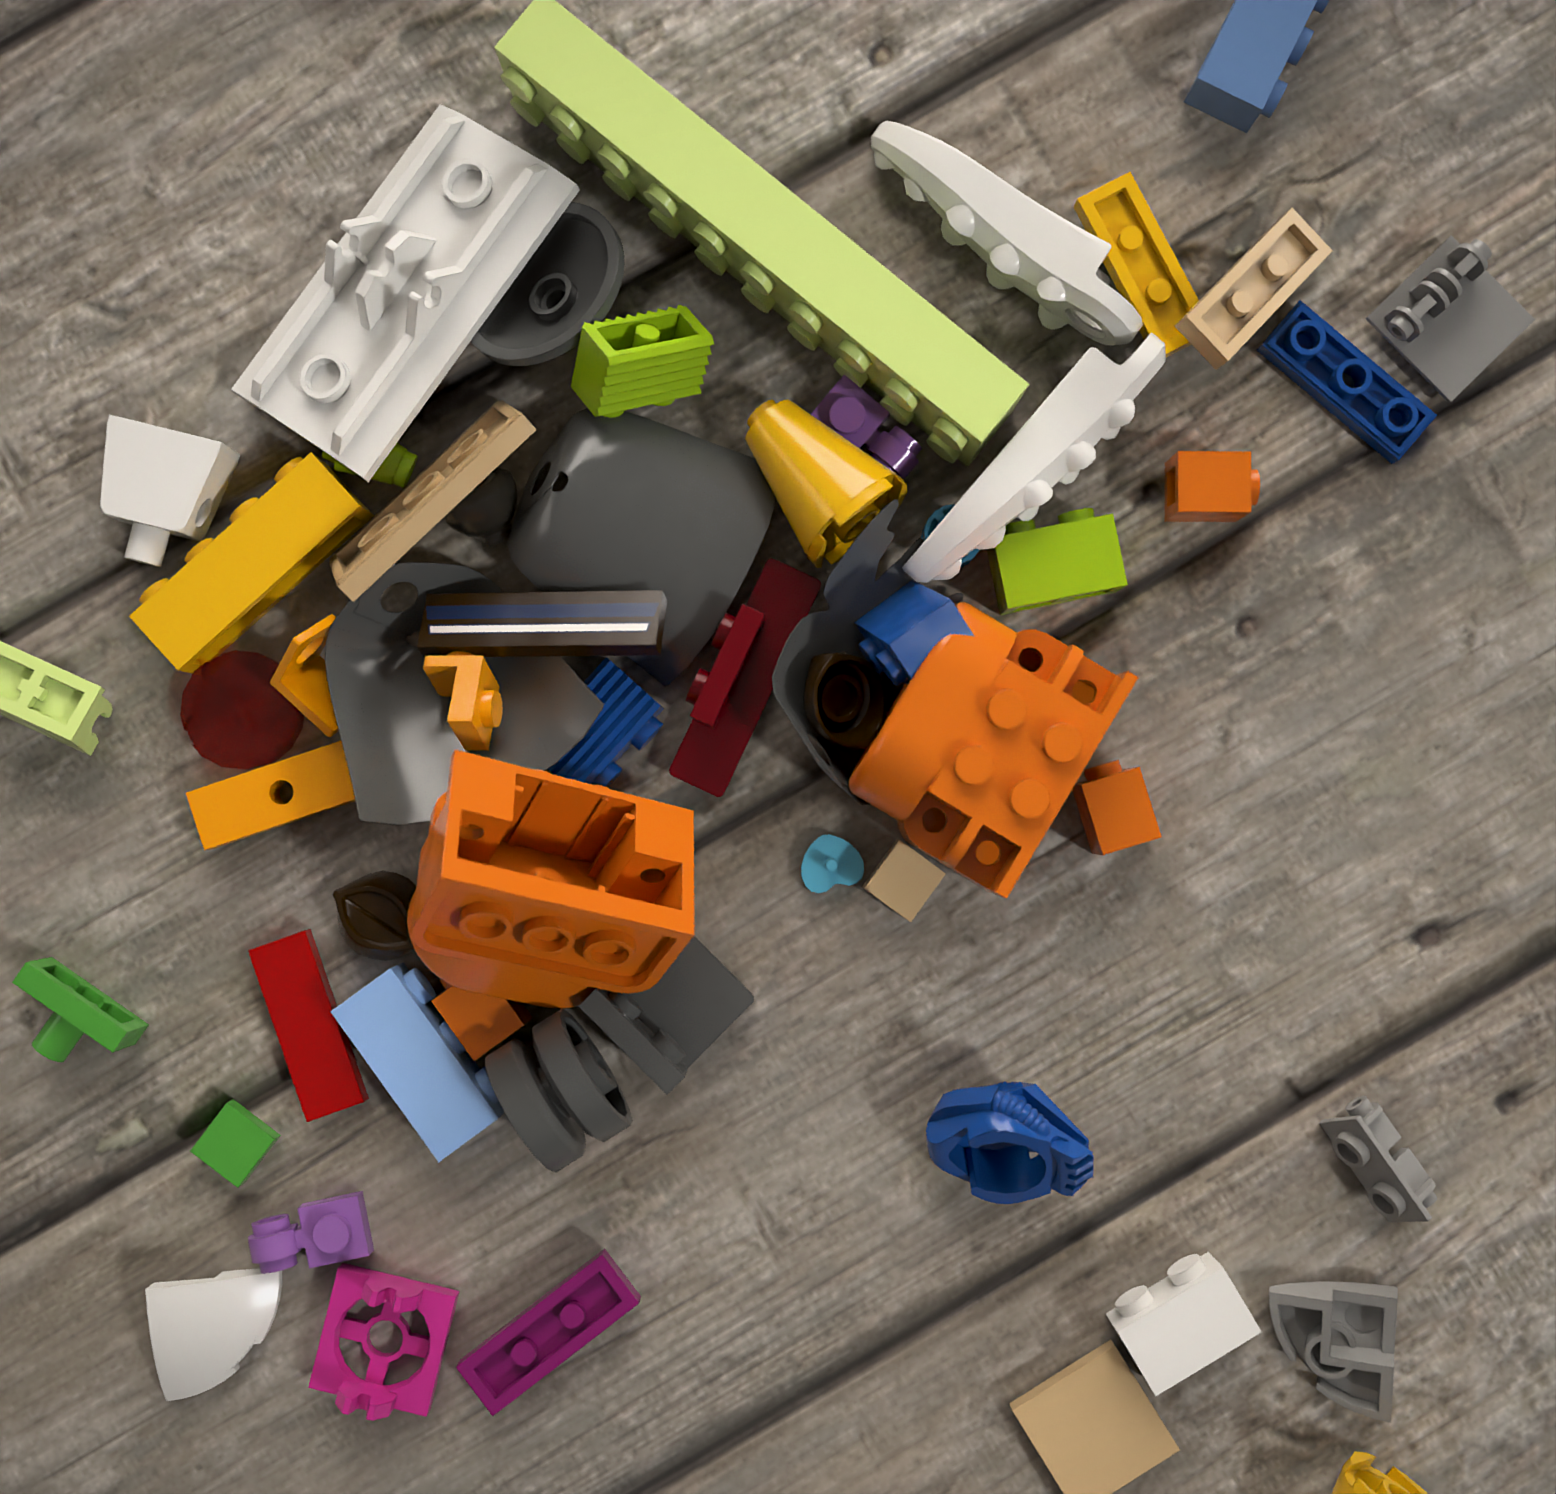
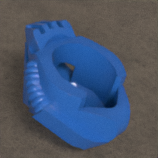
M1005 1081L994 1085L952 1090L942 1095L928 1120L926 1140L927 1150L932 1161L943 1171L970 1182L971 1194L982 1200L996 1204H1014L1051 1193V1189L1065 1196H1073L1088 1179L1093 1178L1094 1157L1093 1152L1089 1150V1139L1036 1084L1022 1082L1007 1083ZM1029 1152H1037L1038 1155L1030 1159Z

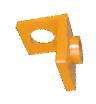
M330 614L292 639L269 682L327 737H332L339 732L327 682L325 660L320 656L326 645L330 626L336 619L333 614Z

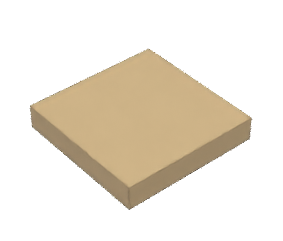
M1111 1339L1009 1403L1014 1415L1063 1494H1112L1180 1451Z

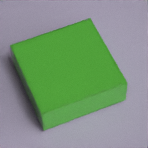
M232 1099L224 1105L190 1152L239 1188L247 1181L281 1135Z

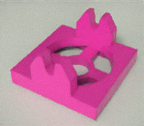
M342 1263L337 1269L308 1388L337 1395L335 1405L342 1414L349 1415L356 1409H363L366 1411V1419L374 1421L389 1417L393 1409L427 1417L431 1410L460 1291ZM361 1299L371 1307L384 1303L382 1312L375 1314L368 1321L346 1316L347 1312ZM417 1309L424 1316L430 1333L429 1337L412 1333L402 1313ZM391 1321L400 1328L403 1340L401 1347L397 1351L383 1353L376 1350L372 1345L370 1330L375 1323ZM340 1338L361 1342L364 1352L370 1358L365 1380L359 1378L345 1363L339 1347ZM404 1353L425 1358L422 1366L408 1379L392 1385H385L390 1362L397 1360Z

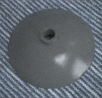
M575 202L569 204L472 338L471 343L480 352L495 362L509 366L539 364L559 357L578 346L584 322L593 324L595 320L602 322L605 319L619 292L625 266L622 242L616 230L605 216L590 206Z

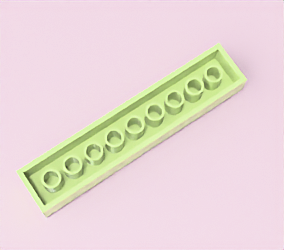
M533 0L495 45L494 48L503 70L500 77L510 89L513 97L510 103L527 122L535 127H538L543 122L558 134L556 138L557 143L569 156L581 164H584L589 159L605 173L602 175L603 180L617 195L626 201H630L633 196L651 210L648 215L659 229L672 238H676L681 234L697 247L694 251L695 255L707 268L720 276L727 271L742 283L741 292L755 307L765 313H768L771 309L779 313L790 322L787 329L797 341L813 351L819 346L836 360L833 366L841 376L846 375L860 388L864 383L883 398L880 401V405L890 412V416L899 423L907 426L912 421L929 435L926 440L927 444L944 460L954 463L959 459L968 467L1013 413L1029 385L1028 382L557 1Z

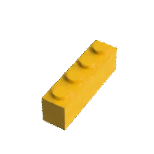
M312 452L304 459L296 457L287 462L275 475L274 480L276 484L259 499L253 497L239 505L229 518L231 524L215 539L207 538L196 544L185 556L184 561L187 564L172 578H163L155 582L141 595L139 602L142 605L130 614L129 617L178 671L199 675L374 516L336 473Z

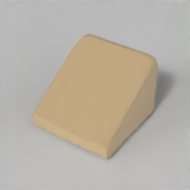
M896 839L862 887L909 922H912L946 874L903 841Z

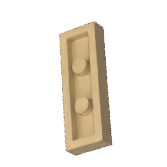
M1291 208L1259 238L1175 327L1217 370L1237 353L1333 250Z

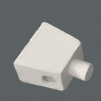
M109 414L100 509L102 514L132 525L124 558L161 567L170 534L201 541L209 529L238 465L240 454L219 441Z

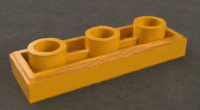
M342 741L186 792L204 850H212L355 801ZM285 782L290 783L293 788V797L288 803L283 802L280 797V788Z

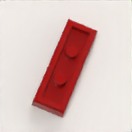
M311 929L248 950L306 1122L368 1100L369 1097L348 1036L330 1012L337 1007Z

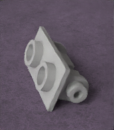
M1360 1096L1346 1106L1345 1109L1349 1113V1117L1322 1119L1319 1122L1332 1141V1147L1336 1155L1352 1169L1368 1192L1367 1196L1371 1205L1380 1214L1385 1216L1388 1222L1429 1221L1432 1218L1426 1208L1430 1207L1437 1200V1196L1433 1192L1436 1184L1428 1176L1409 1147L1400 1148L1393 1156L1389 1154L1388 1151L1402 1137L1385 1115L1378 1102L1371 1103L1366 1096Z

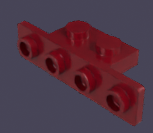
M770 558L766 561L747 604L742 603L736 617L728 613L724 615L711 644L712 647L720 650L710 672L702 668L699 669L685 699L686 702L694 705L690 714L692 721L669 768L671 776L716 797H722L725 794L773 691L772 675L778 658L795 626L802 618L809 614L821 588L819 579Z

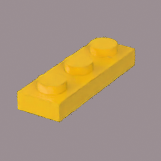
M1131 172L1077 198L1073 207L1085 230L1112 246L1103 264L1118 292L1134 306L1141 316L1143 326L1139 331L1143 339L1151 332L1165 343L1166 357L1192 345L1175 325L1199 299Z

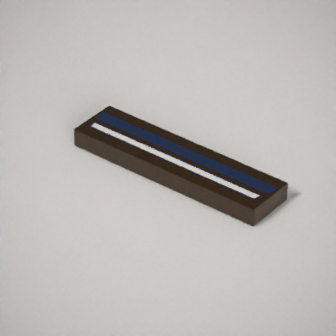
M663 590L427 594L417 648L423 657L446 656L454 651H463L484 657L661 655L667 600Z

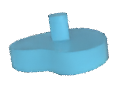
M830 834L819 836L809 846L801 865L803 882L811 892L815 893L826 892L835 884L847 886L857 884L864 874V861L860 853L849 842Z

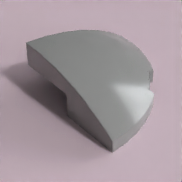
M1330 1281L1287 1283L1270 1286L1269 1307L1276 1336L1289 1360L1296 1361V1355L1298 1354L1303 1362L1318 1376L1316 1389L1329 1399L1358 1414L1391 1423L1398 1287Z

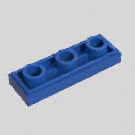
M1301 300L1293 306L1256 350L1391 464L1401 459L1437 416L1430 408ZM1343 373L1353 378L1354 388L1344 383Z

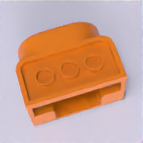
M960 602L955 606L974 636L948 635L932 648L909 684L905 683L887 712L882 728L876 738L865 749L849 778L848 786L854 795L897 820L898 829L902 837L911 846L984 890L1007 899L1139 677L1129 671L1116 675L1084 656V650L1074 644L1067 646L1051 635L1036 629L1016 632L971 604Z
M455 749L450 759L447 792L439 797L434 805L430 817L429 835L420 852L416 890L411 898L407 913V926L411 943L417 955L429 970L454 987L473 993L541 1007L563 1009L579 1006L596 988L627 994L651 989L658 983L694 936V811L615 791L606 786L592 785L553 775L544 770H534Z

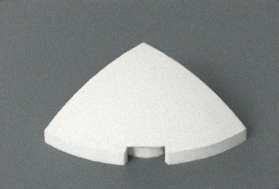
M260 1268L222 1271L215 1278L155 1282L145 1289L152 1351L158 1378L166 1401L184 1399L212 1389L228 1379L240 1368L239 1362L246 1356L254 1344H260L265 1339L271 1328L281 1297L282 1270L266 1274L261 1273Z

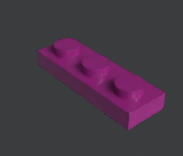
M604 1248L461 1358L456 1368L490 1414L494 1416L640 1303L641 1296Z

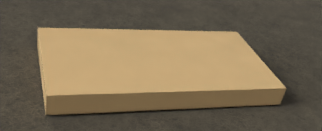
M503 400L495 402L329 558V565L337 587L354 602L537 429L521 412Z

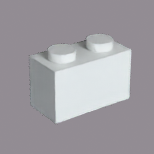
M1209 1252L1202 1256L1192 1254L1181 1258L1170 1266L1167 1271V1277L1149 1288L1142 1285L1128 1290L1116 1300V1308L1106 1313V1316L1155 1396H1158L1262 1333L1225 1269Z

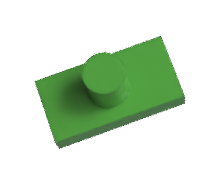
M53 957L26 962L12 981L13 984L53 1011L32 1041V1046L38 1053L55 1062H64L84 1033L113 1053L135 1045L149 1026L148 1023Z

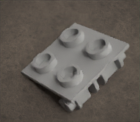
M1452 235L1366 318L1448 403L1452 402L1535 320L1486 271L1488 268L1487 260L1492 255L1490 248L1478 239L1473 240L1470 244H1460Z

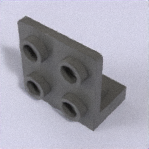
M693 936L662 978L651 989L627 994L596 988L579 1007L668 1095L685 1078L688 1068L753 1003L754 995Z

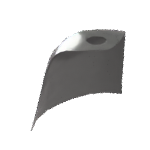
M586 408L573 414L532 471L519 502L507 545L510 557L518 569L543 592L663 590L667 600L661 655L628 657L661 684L668 686L692 663L711 638L732 603L769 527L777 499L753 457L626 411L622 415L613 418L595 417ZM551 462L550 470L544 483L532 495V489L542 469ZM564 472L568 476L566 487L560 492L552 491L559 473Z
M425 562L396 563L354 602L350 599L330 626L325 647L326 676L353 786L358 816L361 821L397 826L430 821L435 803L439 797L447 792L450 759L455 749L534 770L545 771L555 765L585 737L604 707V703L589 689L561 656L484 657L500 686L499 692L503 705L502 720L499 727L492 728L489 751L464 750L447 722L451 697L440 696L423 670L425 657H423L417 646L409 644L406 638L408 635L411 636L414 632L420 631L427 594L505 593L482 573L467 566ZM397 582L412 583L418 590L417 599L412 606L400 612H389L382 607L380 601L385 589Z

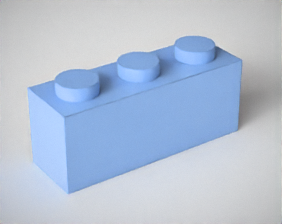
M403 962L389 968L330 1012L436 1160L440 1162L499 1119L504 1111L493 1091L486 1072V1066L480 1069L477 1063L472 1060L431 1002L436 997V993L428 979L417 968L409 970Z

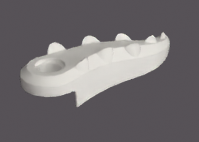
M884 121L879 124L871 136V148L874 151L875 165L881 170H895L904 178L903 181L907 195L914 201H927L943 218L941 224L943 238L951 245L961 246L967 244L987 263L986 276L992 286L997 289L1016 287L1038 302V316L1042 326L1051 330L1059 329L1069 324L1090 339L1111 346L1128 344L1134 339L1143 326L1142 318L1131 303L1109 286L1110 278L1099 269L1112 247L1111 244L1038 204L984 166L945 142L896 122Z
M1151 332L1121 365L1114 363L1094 347L1089 348L902 567L904 572L916 582L928 583L932 579H952L960 571L962 558L974 549L995 548L1001 543L1006 531L1005 526L1015 518L1021 521L1031 520L1037 514L1039 506L1049 501L1052 497L1053 486L1058 482L1065 485L1071 484L1077 478L1079 471L1087 468L1096 458L1094 446L1101 438L1105 440L1116 438L1120 427L1130 423L1135 413L1133 400L1166 362L1165 343Z

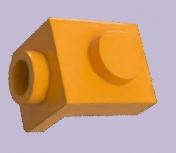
M463 651L450 652L446 656H426L423 670L440 696L451 697L447 722L464 750L489 751L492 728L499 727L501 723L503 705L499 692L500 686L484 656H476Z

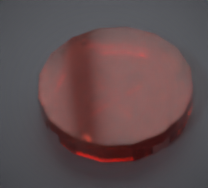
M238 650L220 654L222 656L214 658L209 663L205 662L194 671L182 693L180 711L183 728L185 731H188L189 738L194 743L192 745L197 752L220 767L253 770L275 763L291 750L303 729L304 715L269 683L279 662L258 652Z

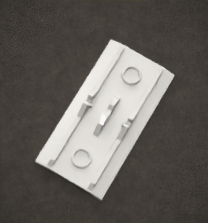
M439 105L358 217L344 220L341 223L340 228L346 233L337 244L332 240L326 243L325 262L231 390L369 482L580 189L576 183L549 164L463 114Z

